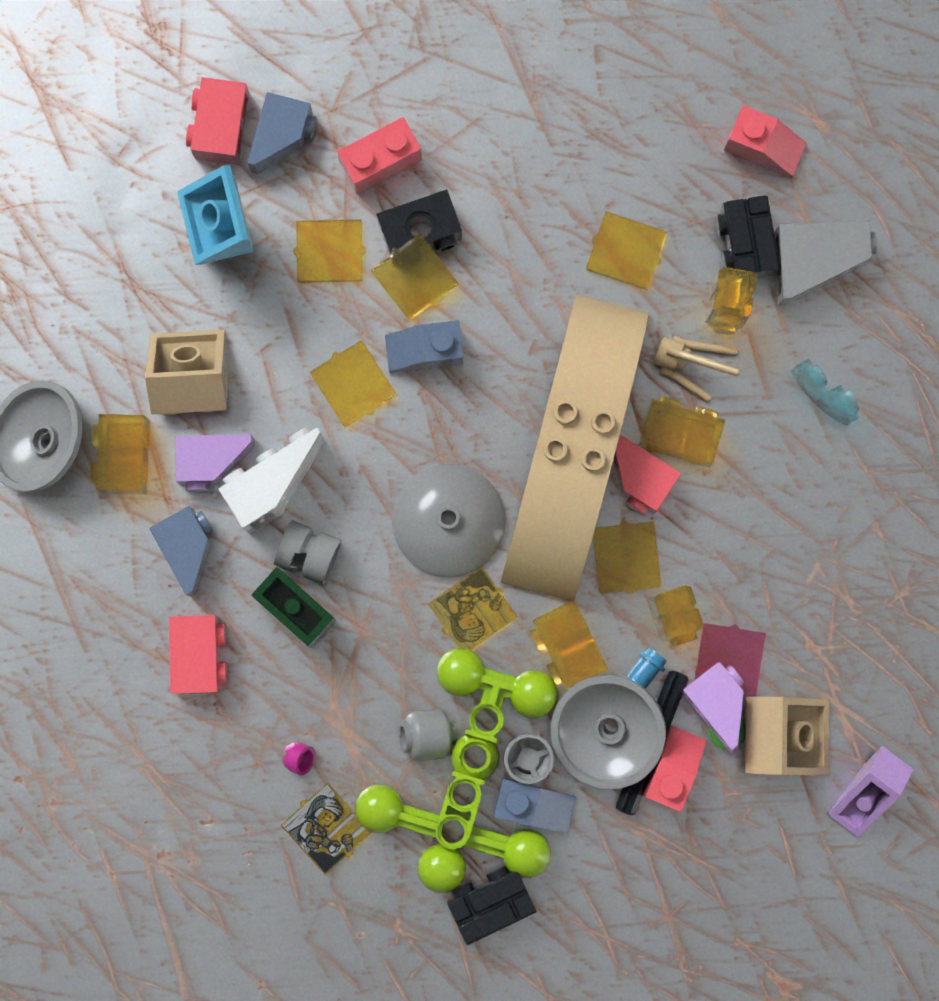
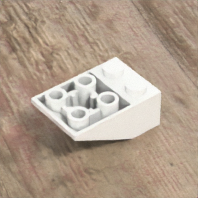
M308 427L299 430L288 438L291 444L278 452L275 447L271 448L255 459L258 464L246 472L243 468H239L223 478L225 485L218 489L241 527L249 534L283 514L325 443L317 427L312 431Z

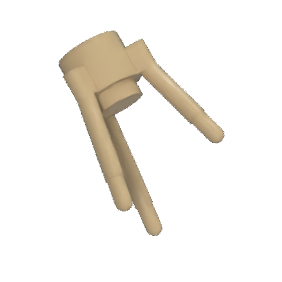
M663 336L653 364L662 367L660 374L672 378L704 401H711V396L675 371L676 368L683 371L686 362L689 361L734 376L740 375V370L690 353L691 349L737 356L739 354L737 348L686 340L678 336H674L673 339Z

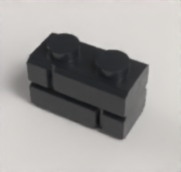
M764 195L724 202L720 208L721 214H715L717 234L719 237L725 236L727 250L721 252L724 272H731L732 282L777 275L781 268L768 196Z
M504 865L487 873L488 881L475 888L472 882H468L451 891L454 898L448 900L447 904L467 946L537 912L518 872H510Z

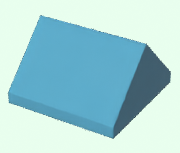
M223 165L177 191L195 265H202L254 252L236 178L230 165Z

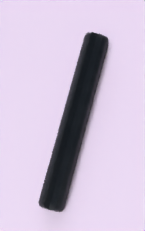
M673 670L668 673L657 701L664 716L666 736L682 698L683 689L686 688L688 683L686 675ZM652 771L639 782L622 789L616 804L618 811L630 816L636 814Z

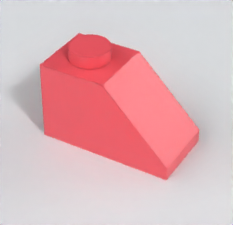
M742 105L724 151L793 178L807 143L777 118Z
M619 436L614 462L621 493L628 498L626 505L644 516L647 511L654 515L681 473L624 436Z
M671 725L666 736L663 753L651 773L643 796L682 812L696 778L707 740Z

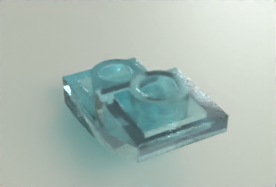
M807 359L790 371L805 394L834 420L848 426L859 418L856 413L859 410V406L853 394L849 390L845 392L841 385L827 392L825 385L828 382L818 365L813 366L811 361Z

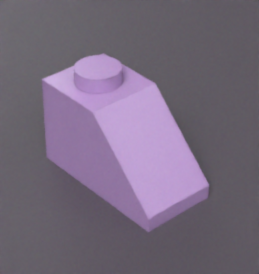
M251 434L175 436L176 482L180 486L186 485V491L188 492L209 491V485H218L255 447L254 437Z
M718 662L683 689V695L732 755L738 749L744 693L741 686L744 684V681L731 665L725 669Z
M882 746L862 766L830 809L828 815L859 838L901 797L914 769Z

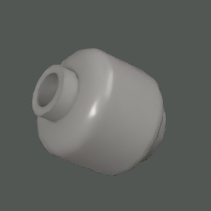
M439 709L413 711L406 717L405 722H401L399 726L401 749L404 753H408L410 758L415 761L444 759L449 755L451 745L455 744L458 740L456 724L454 721L449 722L446 713Z

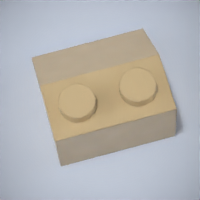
M225 330L150 334L145 381L151 415H175L187 412L211 413L227 410L228 375Z
M746 696L744 715L746 722L745 774L829 775V699Z

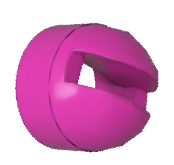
M299 742L286 746L284 751L287 754L282 757L284 767L300 776L307 774L315 761L314 748Z

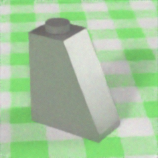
M870 220L779 224L774 232L781 268L777 273L778 305H787L865 266L872 258V254H876L877 236L875 231L870 232Z

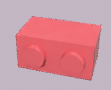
M201 77L200 89L194 88L191 107L192 111H196L194 125H188L186 134V146L191 147L190 150L195 159L239 165L250 94L246 83Z
M404 117L337 151L339 163L356 194L422 161L421 148Z
M216 615L169 617L171 694L221 693V685L227 684V663L220 662V646H226L225 623L219 624V617Z

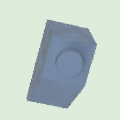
M269 92L266 93L247 162L252 173L259 174L303 149L306 137L312 139L317 117L312 116L313 112L310 103Z
M459 320L421 324L385 335L389 373L463 365Z
M188 506L149 529L184 593L191 597L198 592L212 543L207 533L213 529L202 510L195 513L194 509Z
M502 778L493 817L567 834L576 796Z

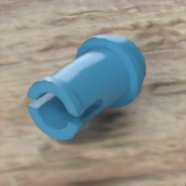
M650 647L645 653L642 651L639 653L642 657L626 677L637 682L645 689L659 671L664 672L666 670L663 666L667 662Z

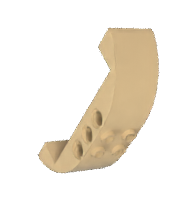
M576 294L500 583L574 602L626 413L649 312Z

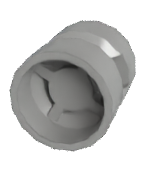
M291 520L281 539L273 565L292 573L300 569L304 578L324 585L334 565L342 540L324 532L313 535L311 527Z
M523 734L509 741L504 749L503 762L510 777L519 783L529 785L539 783L548 776L553 767L554 756L552 748L546 740L538 735Z

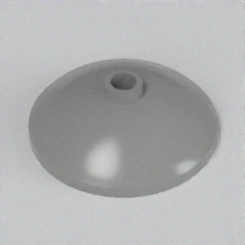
M33 381L14 390L0 405V482L5 486L24 493L39 492L55 484L71 467L80 447L83 425L79 405L67 389L50 381Z
M442 464L419 472L404 485L394 504L392 526L400 550L414 566L435 576L457 577L479 569L495 554L504 534L505 512L497 490L483 475L465 466ZM450 511L455 514L456 520L453 524L446 525L441 521V516L444 512Z
M602 674L585 678L565 692L553 712L550 734L552 746L558 760L574 778L589 786L600 789H619L639 782L654 769L665 746L666 725L657 701L643 686L623 676ZM608 720L615 721L618 725V730L615 732L607 730L605 722Z

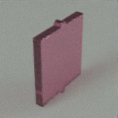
M703 623L694 681L716 663L720 662L725 669L731 665L743 679L744 684L741 686V689L744 691L743 697H756L766 633L739 629L736 624L726 627Z

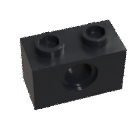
M447 189L376 214L377 222L392 263L398 261L402 265L413 263L422 258L421 253L436 249V252L450 250L458 245V240L462 239V229ZM423 222L431 227V232L426 237L418 238L410 232L412 226Z

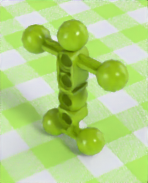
M456 648L449 650L441 657L437 665L436 675L442 688L453 696L464 697L473 694L476 690H482L483 693L479 705L470 714L469 723L471 730L466 729L465 735L458 739L452 748L451 762L454 768L452 776H455L456 779L450 783L447 789L440 815L403 804L398 792L392 787L383 784H375L364 789L358 796L355 805L357 820L363 828L370 832L385 833L398 826L437 838L440 844L430 846L422 853L417 868L419 879L423 885L436 893H447L461 885L466 875V863L463 855L458 850L462 846L503 858L510 872H518L521 878L539 876L546 870L551 860L549 842L541 833L535 830L522 829L507 836L474 826L473 824L481 801L480 784L485 785V779L490 777L499 765L500 754L496 745L499 739L494 738V736L503 726L504 717L501 710L505 698L511 699L512 706L522 716L538 719L548 715L557 704V685L550 675L542 671L530 670L515 677L485 668L482 659L470 649ZM482 709H490L497 715V725L491 731H482L476 726L475 717ZM471 746H480L486 752V761L479 768H471L465 763L464 753ZM468 783L475 789V798L470 804L461 805L455 801L453 790L458 784ZM455 820L463 825L464 835L459 841L450 842L444 838L442 827L447 821Z

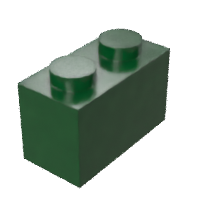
M278 567L251 594L254 599L310 648L316 644L336 621L330 613Z

